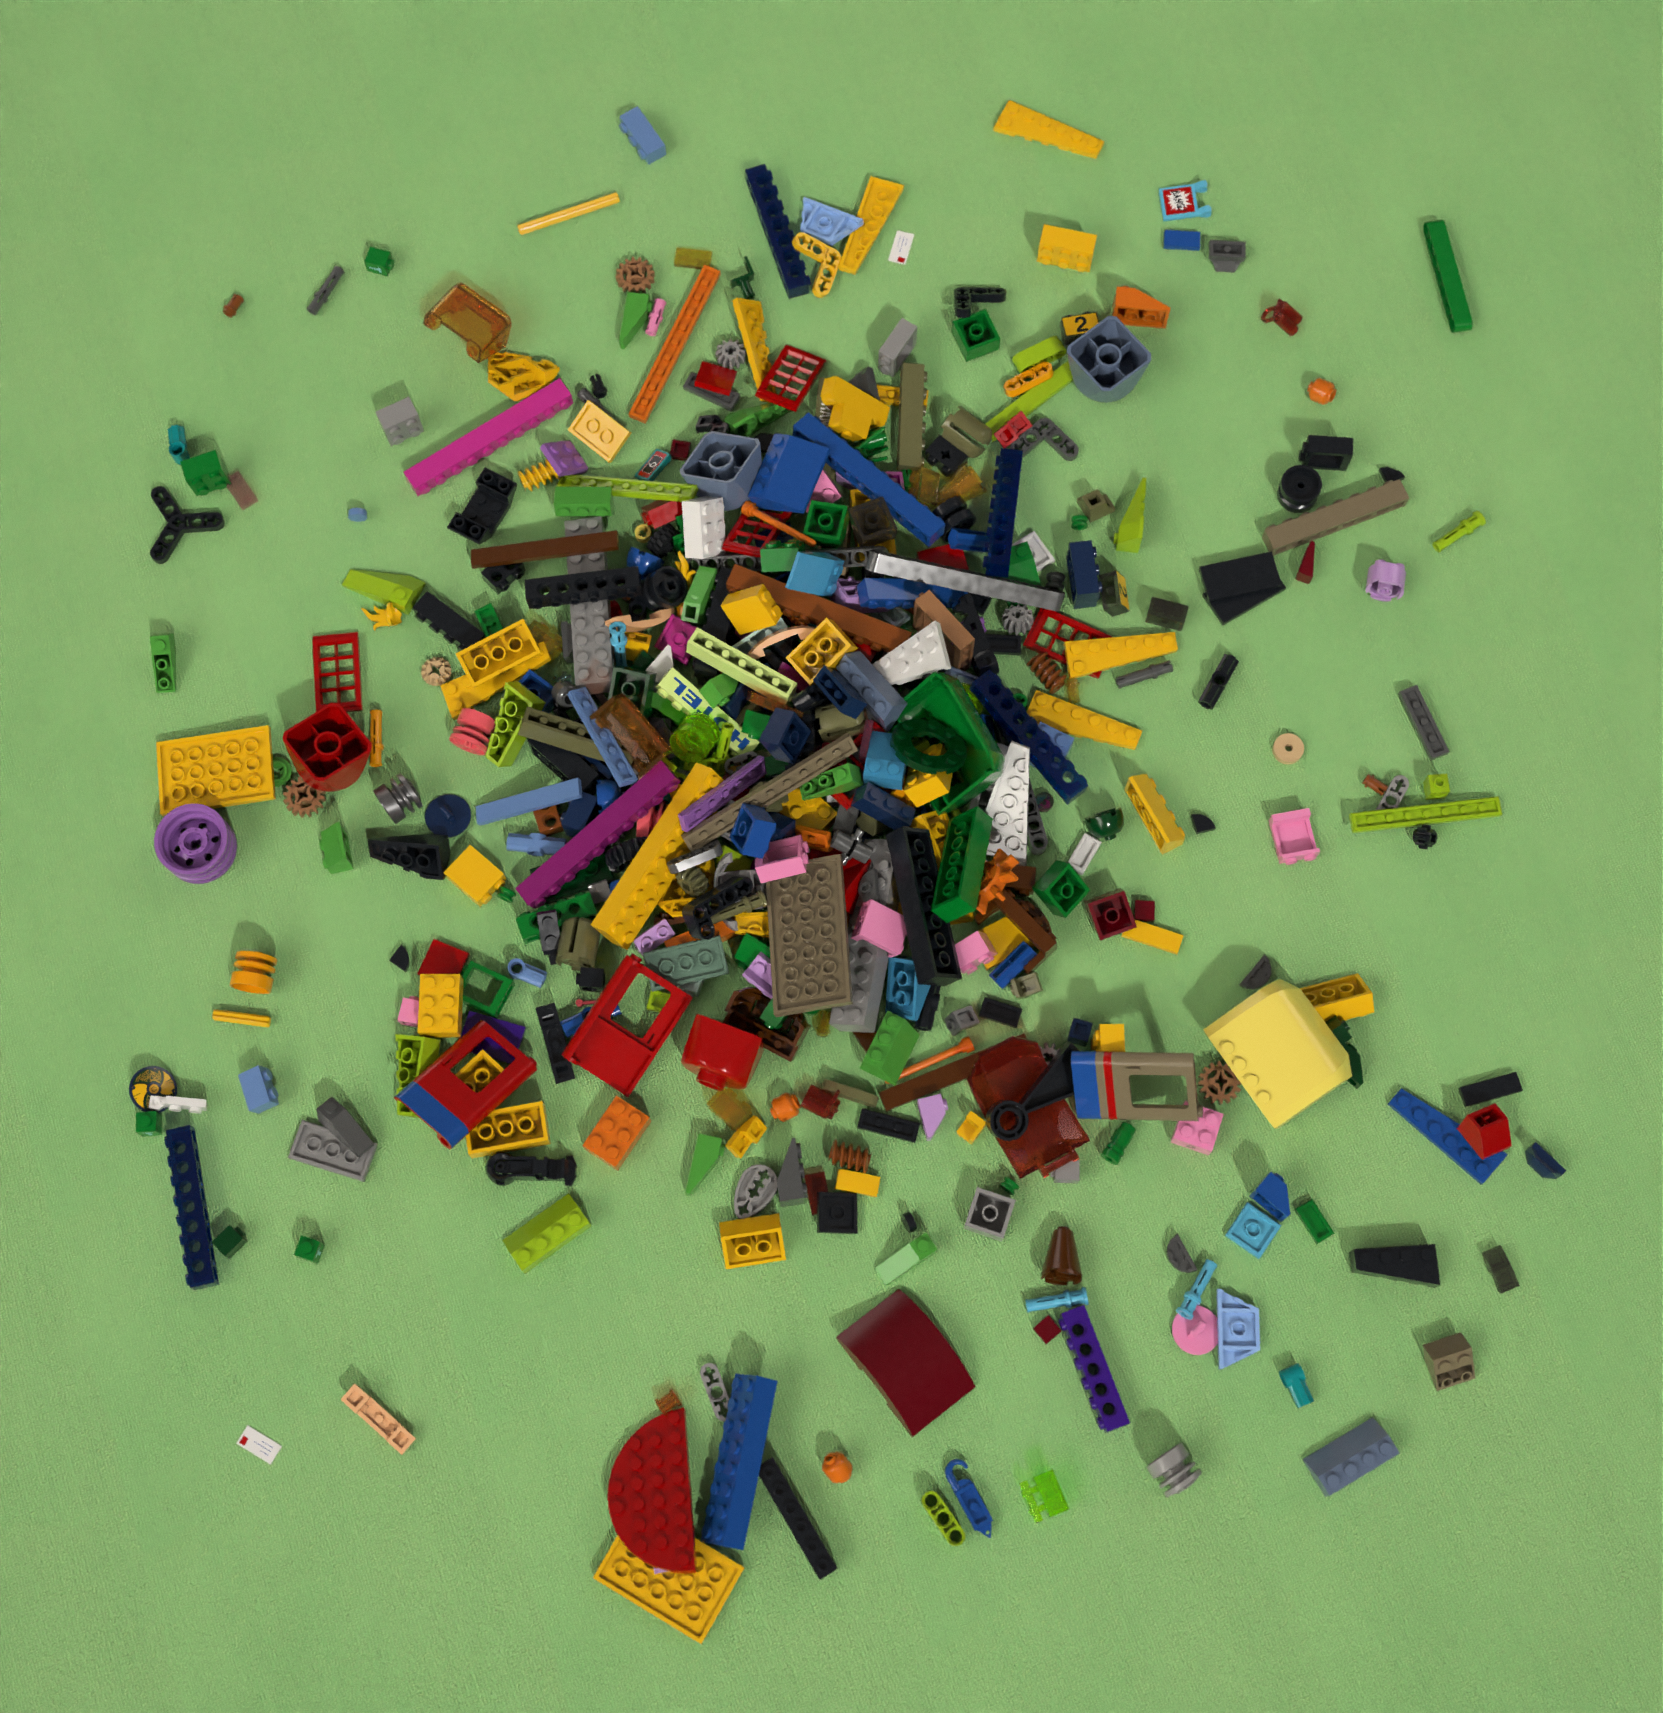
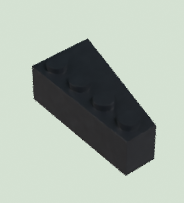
M1435 1244L1353 1249L1349 1252L1351 1273L1409 1282L1416 1285L1420 1284L1432 1288L1440 1286Z

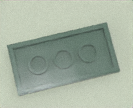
M720 935L714 936L709 940L701 939L643 953L646 967L676 986L729 974ZM649 978L652 992L665 989Z

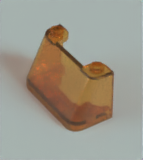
M458 283L452 286L426 313L423 324L431 330H436L443 324L467 341V354L477 363H480L506 347L512 322L505 312L465 284Z

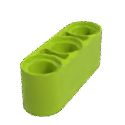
M1052 336L1014 355L1012 361L1021 374L1042 362L1052 363L1062 358L1067 350L1058 336Z
M934 1491L926 1492L921 1499L923 1508L950 1545H961L965 1540L963 1529L941 1497ZM933 1495L936 1497L937 1503L934 1507L926 1505V1496ZM944 1512L948 1515L949 1521L946 1525L938 1522L937 1517L939 1513ZM953 1530H957L961 1534V1540L957 1543L950 1540V1533Z

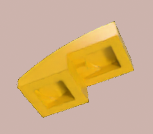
M754 1115L732 1135L725 1146L735 1157L742 1158L751 1143H758L767 1127Z
M838 1169L834 1189L877 1197L880 1177Z

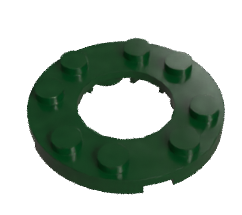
M933 719L905 720L894 728L890 739V746L896 751L895 755L900 761L915 770L936 775L937 772L944 771L946 774L958 771L964 765L968 753L964 740L956 733L955 729L948 728ZM925 735H929V738L936 737L941 740V744L944 743L946 745L945 749L947 752L940 756L924 754L912 745L911 739L914 736L924 737Z

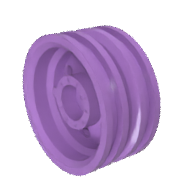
M186 804L173 809L161 820L155 832L154 848L160 862L176 877L188 883L204 884L218 879L231 867L237 853V839L232 827L214 809L202 804ZM206 824V828L201 829L200 825ZM178 846L180 851L176 853L175 848ZM209 855L213 858L212 860L208 861L206 856Z

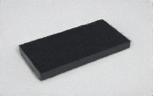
M1272 551L1199 567L1208 603L1277 589L1282 586Z
M1281 581V588L1208 603L1206 593H1203L1202 597L1221 624L1225 625L1286 589V586Z

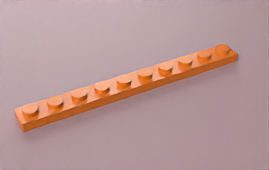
M707 265L703 266L629 412L630 418L646 424L721 275L720 270Z

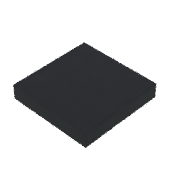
M817 1192V1233L858 1234L857 1193Z

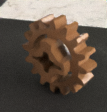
M632 257L631 261L625 259V264H619L620 269H616V281L618 282V287H622L623 292L629 290V292L639 293V291H642L645 294V288L651 289V284L655 282V273L652 264L648 265V260L642 262L641 257L638 260Z
M300 776L297 782L291 780L293 785H286L288 792L283 793L286 797L283 800L285 805H287L286 808L292 811L294 816L299 813L301 818L305 814L311 817V812L313 811L318 814L317 808L324 807L321 802L326 801V798L322 796L326 792L310 787ZM314 790H316V792H317V797H316V798L314 797V794H315V791H314Z
M1218 1061L1215 1066L1211 1062L1209 1068L1204 1067V1073L1199 1074V1078L1202 1080L1197 1085L1203 1087L1199 1092H1205L1204 1099L1206 1100L1210 1097L1211 1104L1215 1100L1218 1101L1219 1105H1222L1223 1100L1228 1104L1230 1103V1097L1235 1099L1237 1097L1235 1093L1241 1091L1237 1087L1241 1085V1082L1237 1080L1233 1071L1228 1068L1227 1063L1222 1066L1221 1061ZM1215 1071L1214 1077L1207 1079L1208 1075ZM1218 1079H1220L1221 1083H1224L1221 1088L1216 1083ZM1232 1087L1231 1092L1224 1095L1225 1089Z

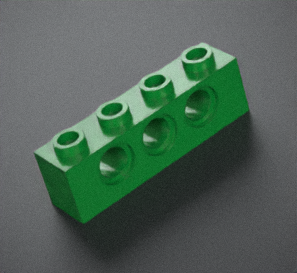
M590 892L578 893L574 898L568 900L566 898L558 900L556 904L551 906H541L537 911L531 913L529 911L521 913L515 919L524 943L528 944L540 939L539 928L533 925L537 920L536 912L556 909L557 913L562 914L561 918L558 919L559 932H561L564 921L569 918L578 917L580 919L583 917L594 920L597 912ZM573 907H580L578 913L573 914L570 912Z

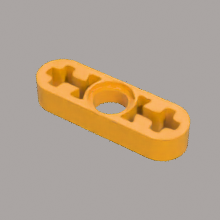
M1042 362L1007 380L1004 383L1006 395L1016 397L1050 379L1054 374L1051 363ZM1026 378H1033L1031 381H1024Z

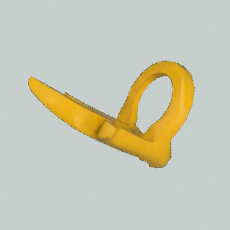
M678 551L680 562L675 561L677 570L686 579L689 590L693 582L692 576L697 572L695 570L689 571L687 560L681 551Z
M392 602L387 603L386 609H378L374 605V611L377 613L375 615L361 608L371 621L378 622L373 626L374 631L378 627L396 626L402 622V613L393 606Z

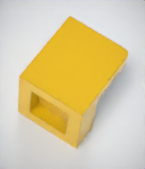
M970 1111L956 1133L972 1145L985 1128L986 1121Z

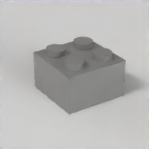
M409 397L375 412L390 446L401 444L404 440L416 437L421 432H424L418 413Z
M977 1187L964 1229L1002 1242L1016 1200Z

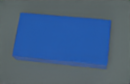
M1164 230L1163 249L1199 251L1200 232Z

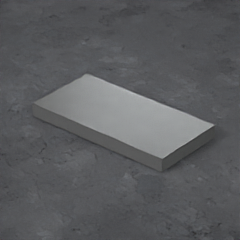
M302 1120L288 1158L365 1182L378 1144L373 1142L374 1146L358 1158L327 1128Z

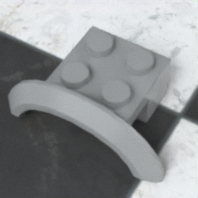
M732 852L725 854L719 861L715 871L714 888L732 877H746L753 882V890L746 897L762 890L767 901L766 882H760L756 869L724 872L727 865L733 862ZM761 906V907H758V908H756V909L767 908V906H766V907ZM732 918L723 920L728 928L738 931L737 921Z

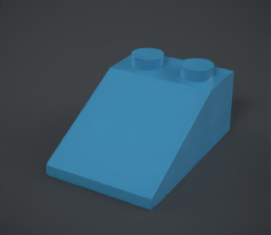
M798 551L785 588L819 596H832L836 591L838 578L843 571L844 560L827 552Z
M872 731L865 761L863 785L870 782L877 787L902 790L906 764L896 757V751L890 746L892 733Z
M889 957L885 1014L889 1011L904 1019L917 1021L931 985L918 984L912 957Z

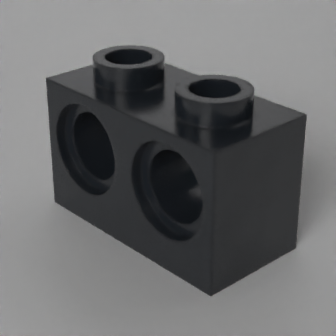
M522 562L486 567L481 572L483 580L499 595L501 592H505L513 581L520 579L526 570ZM516 565L513 569H508V566ZM496 577H502L501 580L494 581Z

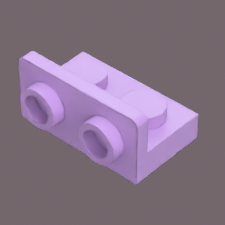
M662 919L637 936L633 941L634 947L644 957L643 953L654 950L664 941L674 936L675 932L667 920Z
M760 952L742 976L762 991L765 996L772 999L771 959Z

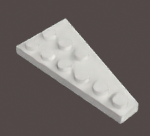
M936 620L872 665L890 685H901L920 679L928 673L932 674L941 669H951L940 623Z
M1011 741L1005 756L1003 773L996 780L985 813L993 818L987 855L994 857L997 850L1001 848L1008 856L1012 854L1019 861L1017 865L1026 866L1030 747Z

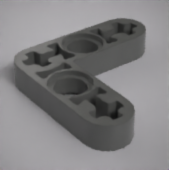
M1049 418L1039 419L1010 446V455L1014 459H1022L1043 440L1067 461L1075 460L1079 451L1078 446ZM1048 425V429L1044 428L1041 430V426ZM1028 435H1034L1036 437V441L1029 442L1026 439V437ZM1054 436H1060L1062 438V442L1055 443L1052 440V438ZM1024 443V446L1022 447L1021 452H1020V451L1015 452V447H1016L1017 449H1019V448L1022 446V444ZM1067 449H1068L1069 451L1073 449V450H1074V451H1073V454H1072V453L1067 454Z
M715 838L699 849L668 861L667 867L671 874L679 873L720 856L723 853L720 842Z

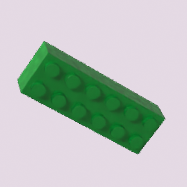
M978 806L950 819L948 822L931 911L946 923L972 913L977 908L993 818Z

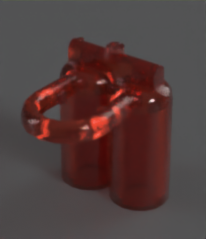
M1278 299L1276 306L1267 308L1261 316L1262 322L1274 321L1289 336L1297 333L1299 329L1298 324L1303 318L1288 302ZM1274 311L1272 317L1266 318L1269 312Z
M811 1084L800 1107L824 1119L832 1120L834 1114L838 1112L837 1108L840 1105V1101L837 1100L840 1090L837 1089L835 1094L832 1095Z

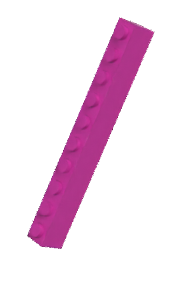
M557 379L404 471L406 480L417 496L428 493L431 488L443 484L453 475L460 474L466 467L475 465L478 460L491 455L499 447L506 446L509 441L521 437L529 429L536 428L544 420L551 419L559 411L569 408L573 404L571 393L561 379Z

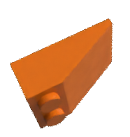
M1128 286L1116 287L1112 316H1116L1124 325L1166 328L1170 313L1169 306L1136 288Z

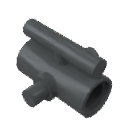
M859 828L851 836L840 830L834 831L832 834L830 846L842 852L844 866L852 858L866 864L872 854L873 848L861 842L864 831Z

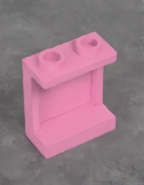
M1309 808L1273 814L1268 820L1279 864L1286 863V865H1292L1297 863L1298 860L1303 859L1306 862L1312 861L1319 855L1320 849L1316 847L1309 820L1311 816Z
M872 899L862 903L851 939L855 941L863 939L887 951L888 957H895L903 951V942L907 936L904 917Z

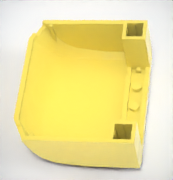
M1282 979L1273 981L1203 1029L1209 1040L1275 1129L1286 1124L1352 1077L1347 1051L1302 990Z

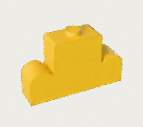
M838 376L824 379L821 400L826 406L833 405L828 427L841 434V437L852 441L863 440L867 438L869 429L882 427L886 424L890 410L889 406Z

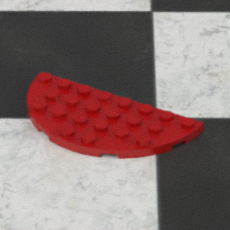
M683 1407L653 1418L628 1439L618 1454L610 1474L608 1508L612 1524L619 1538L638 1559L656 1569L667 1570L671 1573L688 1574L697 1573L686 1410Z

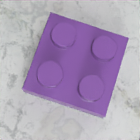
M570 440L543 443L540 447L558 476L586 473L589 469Z

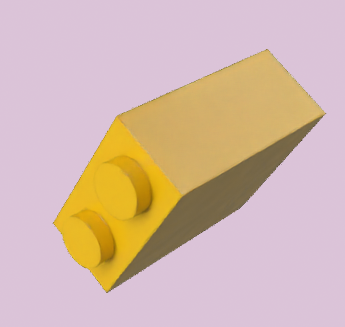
M764 584L727 594L721 604V608L739 635L774 626L783 614Z
M471 845L443 872L449 881L479 907L487 904L491 900L492 894L496 890H500V887H503L506 883L504 873Z

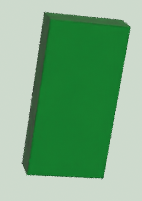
M1313 1199L1294 1209L1316 1245L1335 1234Z

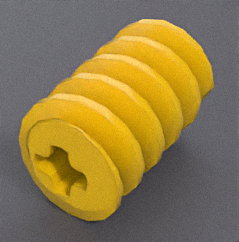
M547 459L545 460V466L541 462L538 463V469L532 465V472L525 468V475L518 471V476L525 491L528 488L532 492V485L539 489V482L546 486V479L552 483L553 476L558 480L560 479V476L557 475Z

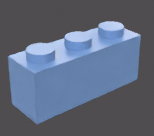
M638 106L619 116L621 123L619 127L622 133L628 135L632 147L635 146L637 148L639 157L645 160L648 165L666 155L665 144Z

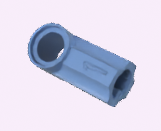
M518 958L512 959L508 963V972L513 979L522 980L538 988L543 986L548 972L524 963ZM515 965L522 966V970L519 973L512 972V968Z

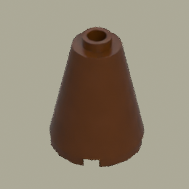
M1066 1226L1058 1227L1053 1231L1041 1272V1279L1045 1278V1282L1049 1284L1065 1286L1070 1281H1073V1285L1082 1281L1074 1233Z

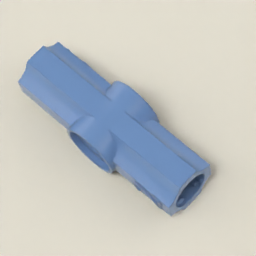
M509 833L506 849L507 851L527 852V854L532 856L554 855L567 843V840L564 838L547 837L541 833H530L529 835Z

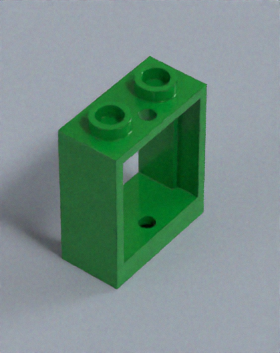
M470 961L469 965L466 964L461 973L464 979L463 991L474 970L502 982V985L490 1007L463 995V1003L497 1019L515 983L513 980Z

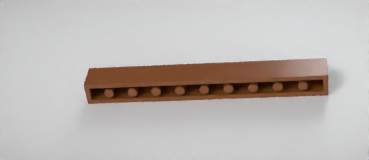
M734 564L726 582V588L730 594L764 584L776 604L780 607L783 615L787 617L794 616L805 624L812 623L817 626L827 617L834 620L854 643L869 645L874 651L880 652L881 650L888 654L912 636V632L817 595L785 588L786 583Z

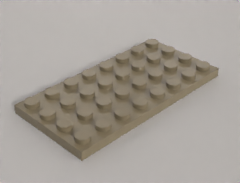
M836 854L810 859L809 864H806L805 873L766 882L773 1010L776 1017L853 1004L842 856Z

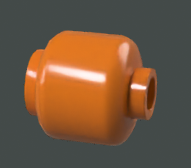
M1322 378L1311 382L1307 389L1310 400L1322 405H1326L1328 402L1331 403L1336 395L1334 384Z
M786 1092L772 1100L770 1112L774 1119L778 1118L780 1121L786 1122L799 1114L801 1105L794 1094L791 1095Z
M833 1452L825 1456L822 1471L833 1483H844L852 1475V1463L842 1452Z

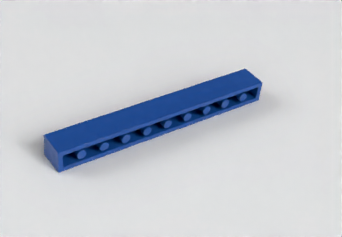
M808 412L793 425V436L829 448L831 451L826 464L925 545L930 547L944 534L945 523L941 517L934 515L926 505L918 502L914 495L907 493L899 483L894 482L884 471H880L875 467L872 461L867 460L857 449H853L848 445L845 439L838 437L830 427H826L821 423L818 417Z

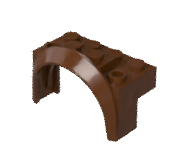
M1008 888L1006 890L1003 889L1002 893L1006 899L1003 902L997 898L991 900L988 903L986 914L982 915L978 912L974 916V921L980 925L992 914L1001 911L1040 951L1023 967L1028 975L1057 949V938L1052 933L1050 924L1041 910L1029 901L1015 899V895Z
M746 987L734 991L724 1010L727 1014L723 1023L762 1038L763 1048L792 1062L811 1026L808 1024L803 1013L789 1015L782 1027L777 1028L782 1032L770 1029L755 1018L762 1020L760 1016L771 999L754 987ZM758 1000L757 1003H756V1005H755V1007H754V1009H753V1011H752V1013H751V1009H752V1007H753L755 1001Z

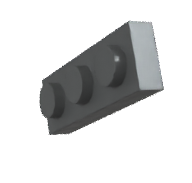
M694 372L690 373L683 385L684 390L724 409L733 411L740 399L739 393L731 390L730 395L726 396L695 387L694 383L697 374Z

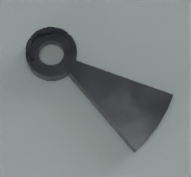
M1066 1042L1019 1102L1004 1099L990 1106L986 1114V1126L993 1136L1006 1141L1016 1140L1027 1130L1029 1122L1028 1113L1075 1095L1071 1053L1072 1051H1080L1071 1042ZM1012 1111L1015 1115V1124L1012 1128L1004 1130L1000 1125V1117L1004 1112Z

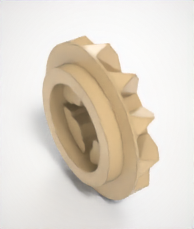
M434 656L431 659H427L424 665H422V678L429 685H442L451 676V666L442 657L437 658ZM432 666L435 668L440 667V676L436 673L432 674Z

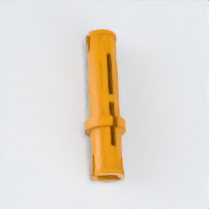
M377 709L370 711V742L372 743L369 765L371 767L382 766V750L384 749L382 744L383 712Z

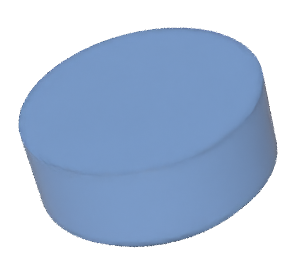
M352 508L348 511V519L354 522L367 520V511L363 508Z

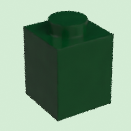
M1335 1015L1326 1022L1342 1045L1352 1038L1348 1032L1351 1028L1344 1019L1340 1021Z
M229 1225L212 1241V1244L225 1257L230 1259L248 1241L244 1238L246 1234L238 1226L234 1228Z

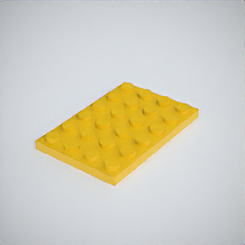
M269 725L156 742L160 814L162 816H166L173 809L186 804H202L215 809L276 799L271 727Z
M617 1535L593 1578L702 1644L742 1574L744 1567L695 1538L697 1573L682 1574L669 1571L654 1574V1567L638 1559L629 1551Z

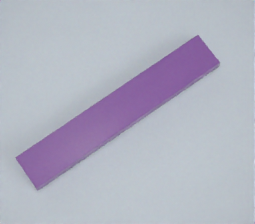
M758 755L679 813L678 817L682 831H690L767 774L764 756Z

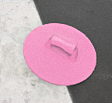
M1196 1306L1192 1320H1188L1179 1314L1175 1316L1172 1324V1334L1176 1344L1183 1351L1192 1355H1203L1213 1350L1218 1344L1217 1317L1209 1309Z

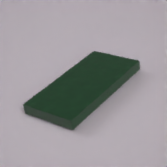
M604 851L600 856L594 857L588 867L578 871L575 874V878L562 885L560 891L546 899L544 905L575 896L581 892L589 891V884L604 879L607 880V883L615 881L613 873L605 862L606 852ZM540 866L529 869L530 873L532 874Z

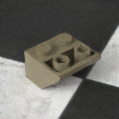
M1461 1332L1423 1345L1424 1360L1437 1391L1475 1379L1472 1347Z

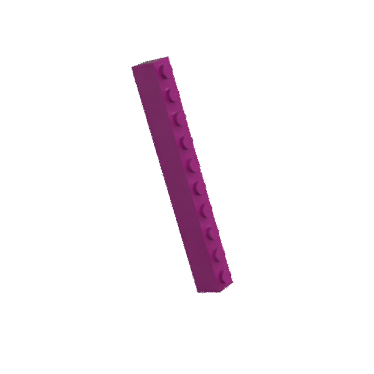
M661 760L515 889L528 906L534 909L543 906L546 903V899L558 893L561 886L566 882L573 880L578 871L588 867L594 857L600 856L609 844L615 843L624 831L630 830L639 818L645 817L649 809L660 804L665 795L675 791L681 781L670 767Z

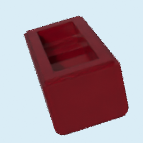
M1312 540L1305 551L1296 575V580L1306 584H1310L1314 570L1315 542Z

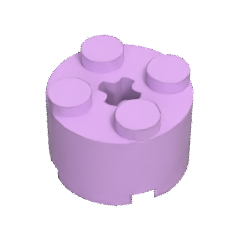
M1381 559L1376 560L1375 564L1371 565L1368 569L1366 593L1369 592L1371 598L1379 601H1391V598L1394 597L1400 599L1404 595L1405 566L1401 563L1395 564Z

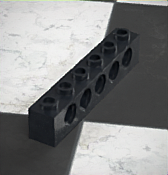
M638 566L526 579V602L529 609H541L542 607H559L566 604L577 605L582 602H598L599 600L634 598L642 595L641 575Z
M773 1457L761 1464L759 1477L819 1580H821L838 1568Z

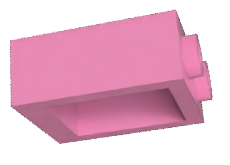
M797 835L769 842V849L765 852L763 859L755 857V869L760 882L765 883L805 873L806 864H809L807 855L809 853V846L807 841H803L802 836Z

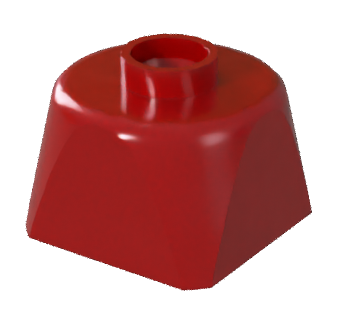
M339 703L328 704L286 730L283 734V742L300 777L310 787L324 792L340 791L354 784L362 775L372 748V743Z
M696 1014L683 1051L681 1063L683 1067L697 1075L696 1081L706 1087L718 1091H723L725 1087L742 1090L749 1085L764 1052L762 1038L709 1017Z

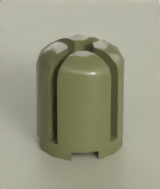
M958 406L960 410L954 415L950 413L941 426L944 429L941 436L966 454L968 458H976L986 450L978 442L989 445L992 439V431L962 406Z
M832 702L815 707V718H819L821 729L818 731L823 742H833L846 733L853 737L867 731L868 713L866 708L863 709L857 719L841 713Z
M572 917L564 921L559 939L556 964L561 966L564 963L572 966L571 970L580 971V967H595L601 933L591 926L593 920L583 917L580 919Z

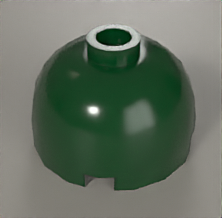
M1119 807L1117 810L1113 808L1097 813L1091 819L1089 816L1085 818V822L1089 832L1094 837L1105 838V841L1116 838V834L1124 827V816L1121 807Z

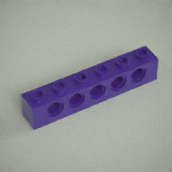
M1085 1305L1061 1313V1319H1058L1061 1330L1067 1333L1066 1343L1069 1350H1073L1076 1358L1073 1359L1075 1367L1082 1372V1385L1085 1390H1089L1091 1396L1088 1398L1092 1410L1096 1409L1099 1416L1096 1418L1099 1429H1104V1432L1107 1433L1130 1424ZM1074 1325L1081 1326L1083 1329L1082 1335H1075L1072 1327ZM1086 1344L1090 1347L1089 1355H1083L1080 1352L1081 1345ZM1089 1364L1097 1366L1098 1373L1096 1375H1091L1088 1372L1087 1367ZM1096 1384H1103L1106 1391L1104 1395L1096 1393ZM1105 1403L1112 1405L1113 1413L1111 1415L1103 1412V1405Z

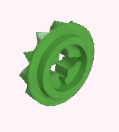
M273 758V767L280 771L281 774L280 778L276 775L274 776L275 787L279 788L281 785H286L287 781L291 779L292 768L285 759Z

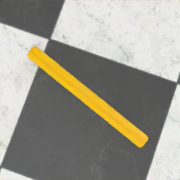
M615 192L519 224L517 226L520 235L619 203L620 199Z

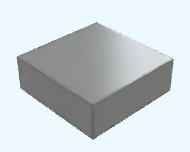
M606 879L588 885L594 904L606 901L611 894Z

